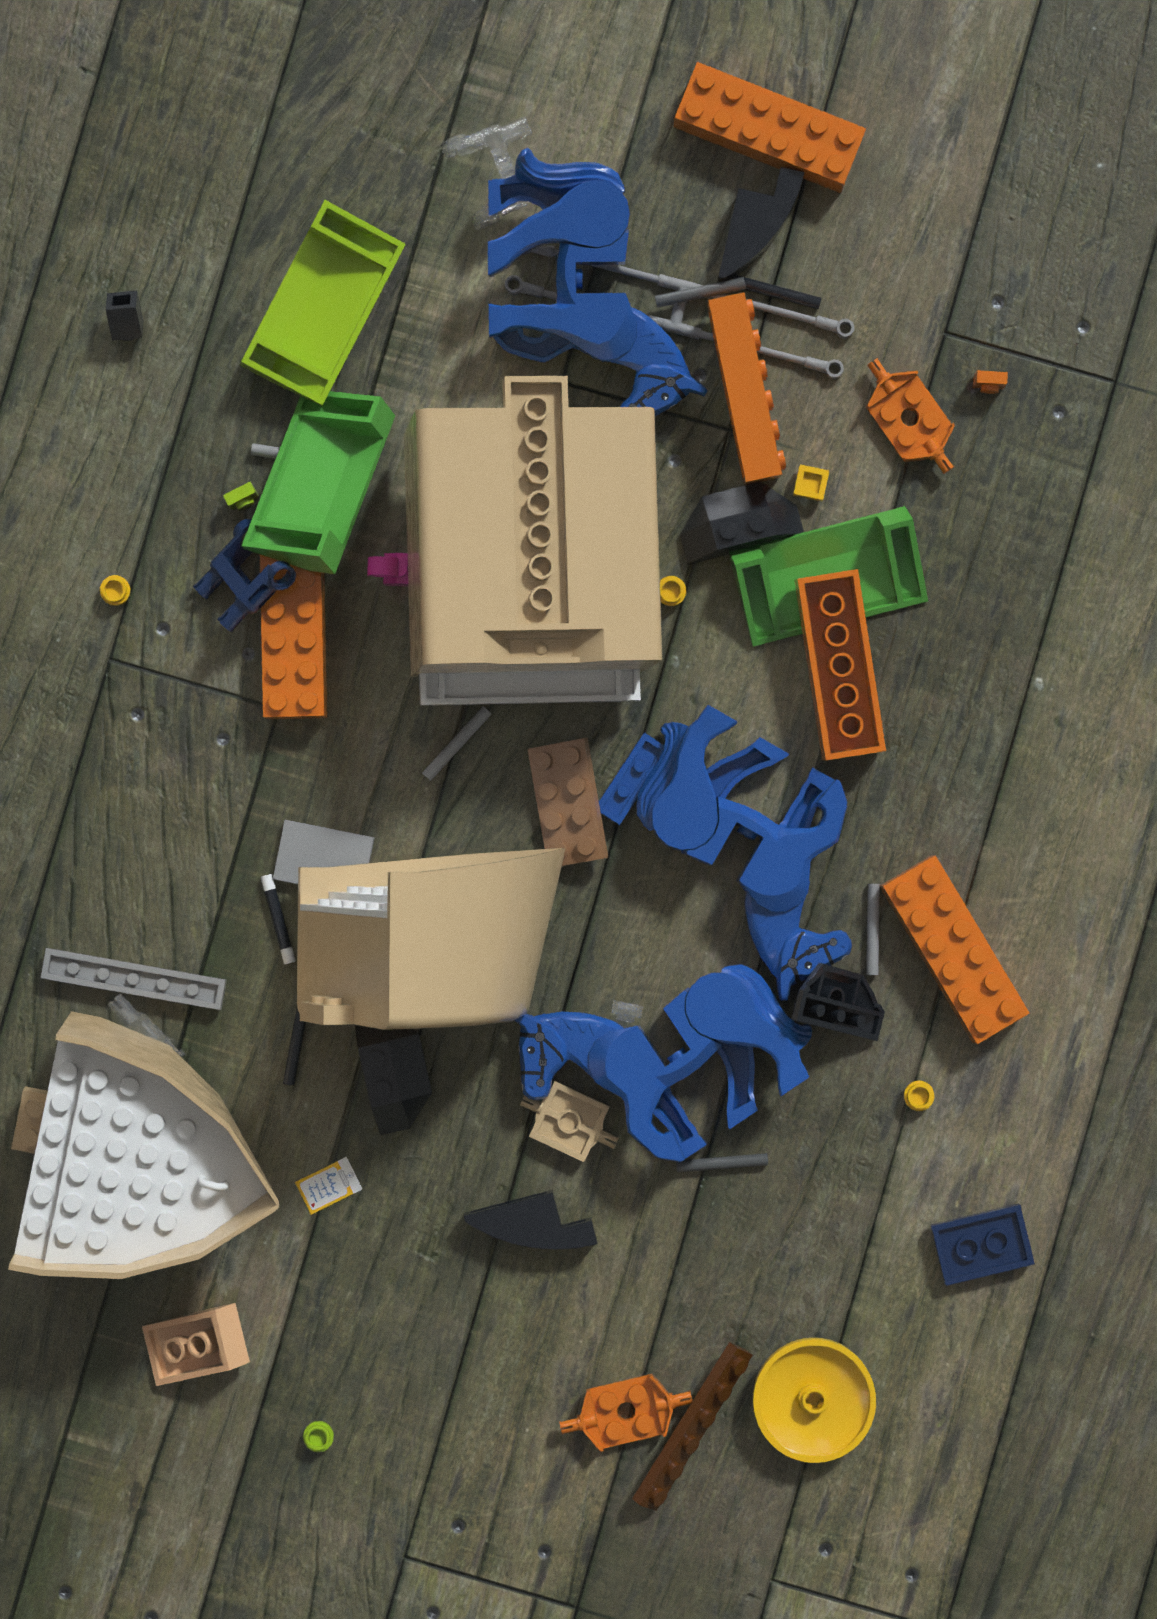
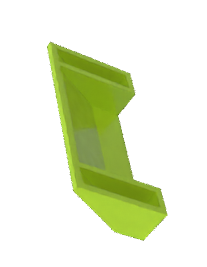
M324 200L239 365L272 383L322 406L406 244Z

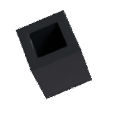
M137 290L107 293L106 315L112 341H131L136 338H142L144 320Z

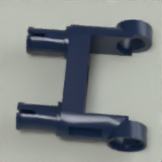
M252 519L242 520L235 526L233 531L234 538L211 561V569L193 585V588L205 599H208L223 581L236 595V601L217 619L230 632H233L249 613H256L277 590L289 588L296 578V572L284 560L274 562L271 565L268 564L252 582L240 568V565L253 553L242 547L243 534L248 530ZM282 569L287 570L284 577L274 580V576L278 571Z

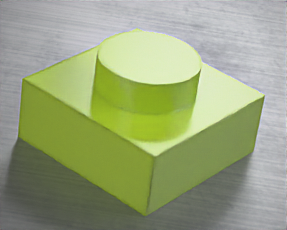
M251 482L223 495L228 506L232 510L237 508L238 511L252 506L255 503L253 499L259 497Z

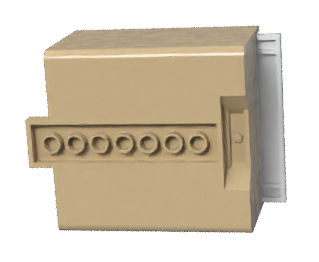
M504 376L502 379L503 408H423L415 410L404 433L410 663L411 677L419 675L420 706L640 701V672L662 661L654 408L569 407L568 376Z

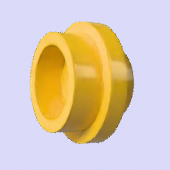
M118 575L107 577L100 586L102 599L113 606L125 603L131 593L128 581Z
M667 576L661 579V603L666 606L680 604L686 596L684 582L676 576Z
M913 1081L904 1090V1101L912 1110L924 1111L932 1105L934 1091L924 1081Z

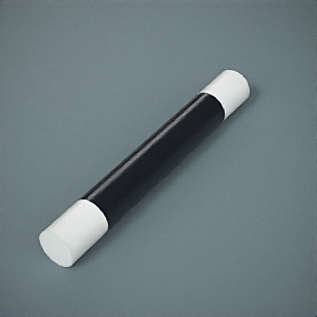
M272 874L262 876L260 878L284 965L296 962Z

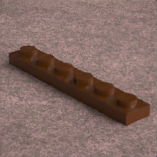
M728 1343L632 1499L640 1506L657 1511L659 1506L665 1502L667 1493L675 1480L681 1476L685 1464L692 1453L699 1447L700 1440L706 1430L714 1423L719 1409L724 1401L730 1397L739 1377L746 1371L748 1363L753 1356L746 1349L733 1343Z

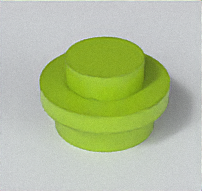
M323 1421L310 1423L303 1433V1441L306 1447L313 1452L327 1450L334 1440V1432L331 1426Z

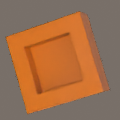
M977 370L973 376V388H981V393H999V389L1003 390L1007 385L1008 372Z

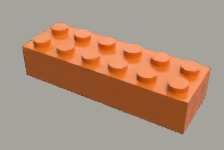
M699 62L695 65L674 118V128L775 168L781 169L783 167L805 172L803 179L839 193L842 192L866 128Z
M745 292L708 300L707 309L743 483L748 485L780 478L782 470L786 468L783 450L777 451L775 441L779 440L780 433L777 420L771 421L769 411L773 410L774 404L771 390L765 391L763 381H766L768 376L764 359L758 360L757 351H760L761 341L758 329L752 330L751 321H754L755 317L752 299L746 300Z
M260 554V573L268 564L271 565L278 560ZM290 565L296 572L294 583L287 589L277 590L261 607L263 717L265 719L327 718L324 573L308 571ZM282 569L278 571L274 576V580L284 577L287 570Z
M858 569L794 580L822 760L826 761L886 751Z
M936 855L929 856L880 885L886 899L972 1043L979 1044L1030 1014Z

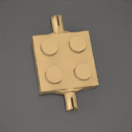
M554 1081L549 1096L543 1099L542 1102L529 1099L524 1095L523 1099L528 1102L522 1100L520 1106L536 1112L535 1124L529 1137L582 1162L585 1161L590 1149L597 1141L612 1149L615 1148L616 1144L609 1140L617 1143L619 1137L603 1131V1121L610 1108L609 1105L557 1081Z

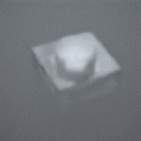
M613 1000L611 1013L617 1014L616 1020L634 1023L635 1017L641 1018L643 1005Z

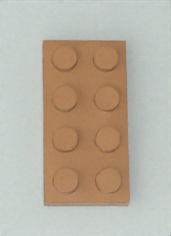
M588 738L528 749L544 848H566L562 866L608 858Z

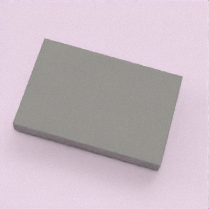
M285 820L273 879L298 884V867H335L370 863L375 837Z

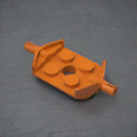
M878 358L870 362L867 367L876 377L877 387L866 409L904 462L926 459L934 460L943 474L954 468L944 454L943 448L955 424H951L920 380L918 371L890 374L886 372ZM906 410L914 411L917 415V423L913 426L905 425L901 420L902 412Z
M648 1374L586 1389L581 1412L577 1415V1418L560 1421L559 1423L562 1435L578 1430L580 1432L583 1431L602 1452L604 1448L659 1435L665 1437L668 1432L673 1409L691 1404L693 1400L690 1391L675 1395L668 1393L653 1374ZM622 1403H630L634 1406L635 1413L632 1417L624 1419L618 1415V1407Z

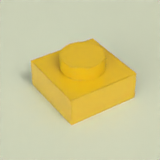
M800 464L793 496L822 502L829 470Z

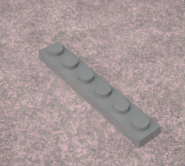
M46 948L40 977L222 1010L227 982L226 979L52 948Z

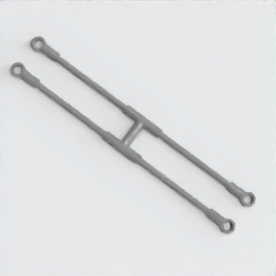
M544 244L529 250L524 255L535 253L553 258V256L558 257L559 250L555 249V246ZM590 265L658 283V286L676 291L703 286L662 274L657 276L619 265ZM511 275L505 281L506 291L511 295L522 293L542 298L543 296L557 300V292L545 290L543 286L524 282L517 275ZM513 280L518 281L520 284L519 288L515 290L508 287L509 282ZM725 293V294L715 295V296H711V298H715V299H716V298H720V297L729 296V294H726V293ZM752 301L754 309L814 324V327L835 332L842 339L849 338L854 332V324L849 319L837 321L822 316L813 317ZM687 302L674 304L670 320L649 315L664 331L697 340L702 338L714 341L713 333L701 331V328L682 323ZM847 324L850 327V332L847 334L842 333L840 326ZM762 346L760 351H757L759 354L804 365V368L826 373L830 379L839 378L844 371L841 361L835 359L828 362L809 356L804 358ZM837 365L840 372L832 374L829 371V366Z

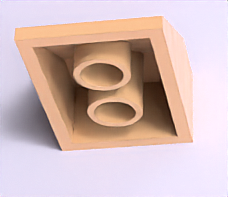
M236 1303L142 1326L156 1386L229 1371L250 1363Z

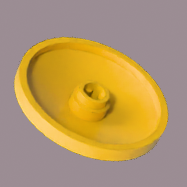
M803 1338L780 1347L765 1361L754 1384L753 1409L761 1432L779 1452L798 1461L822 1463L848 1454L865 1438L875 1416L876 1392L866 1366L850 1349L829 1339Z

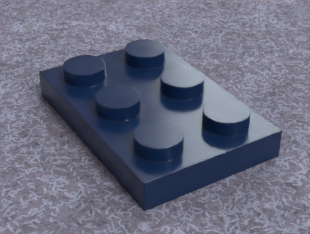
M1019 1203L930 1225L943 1281L946 1286L1035 1264Z

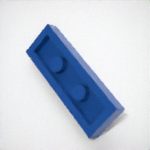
M643 733L600 799L601 814L618 825L621 824L637 800L638 793L647 776L659 761L664 750L663 744Z

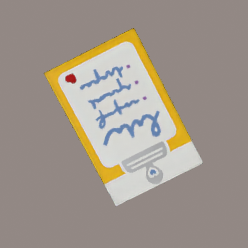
M347 1157L295 1182L311 1215L362 1190Z

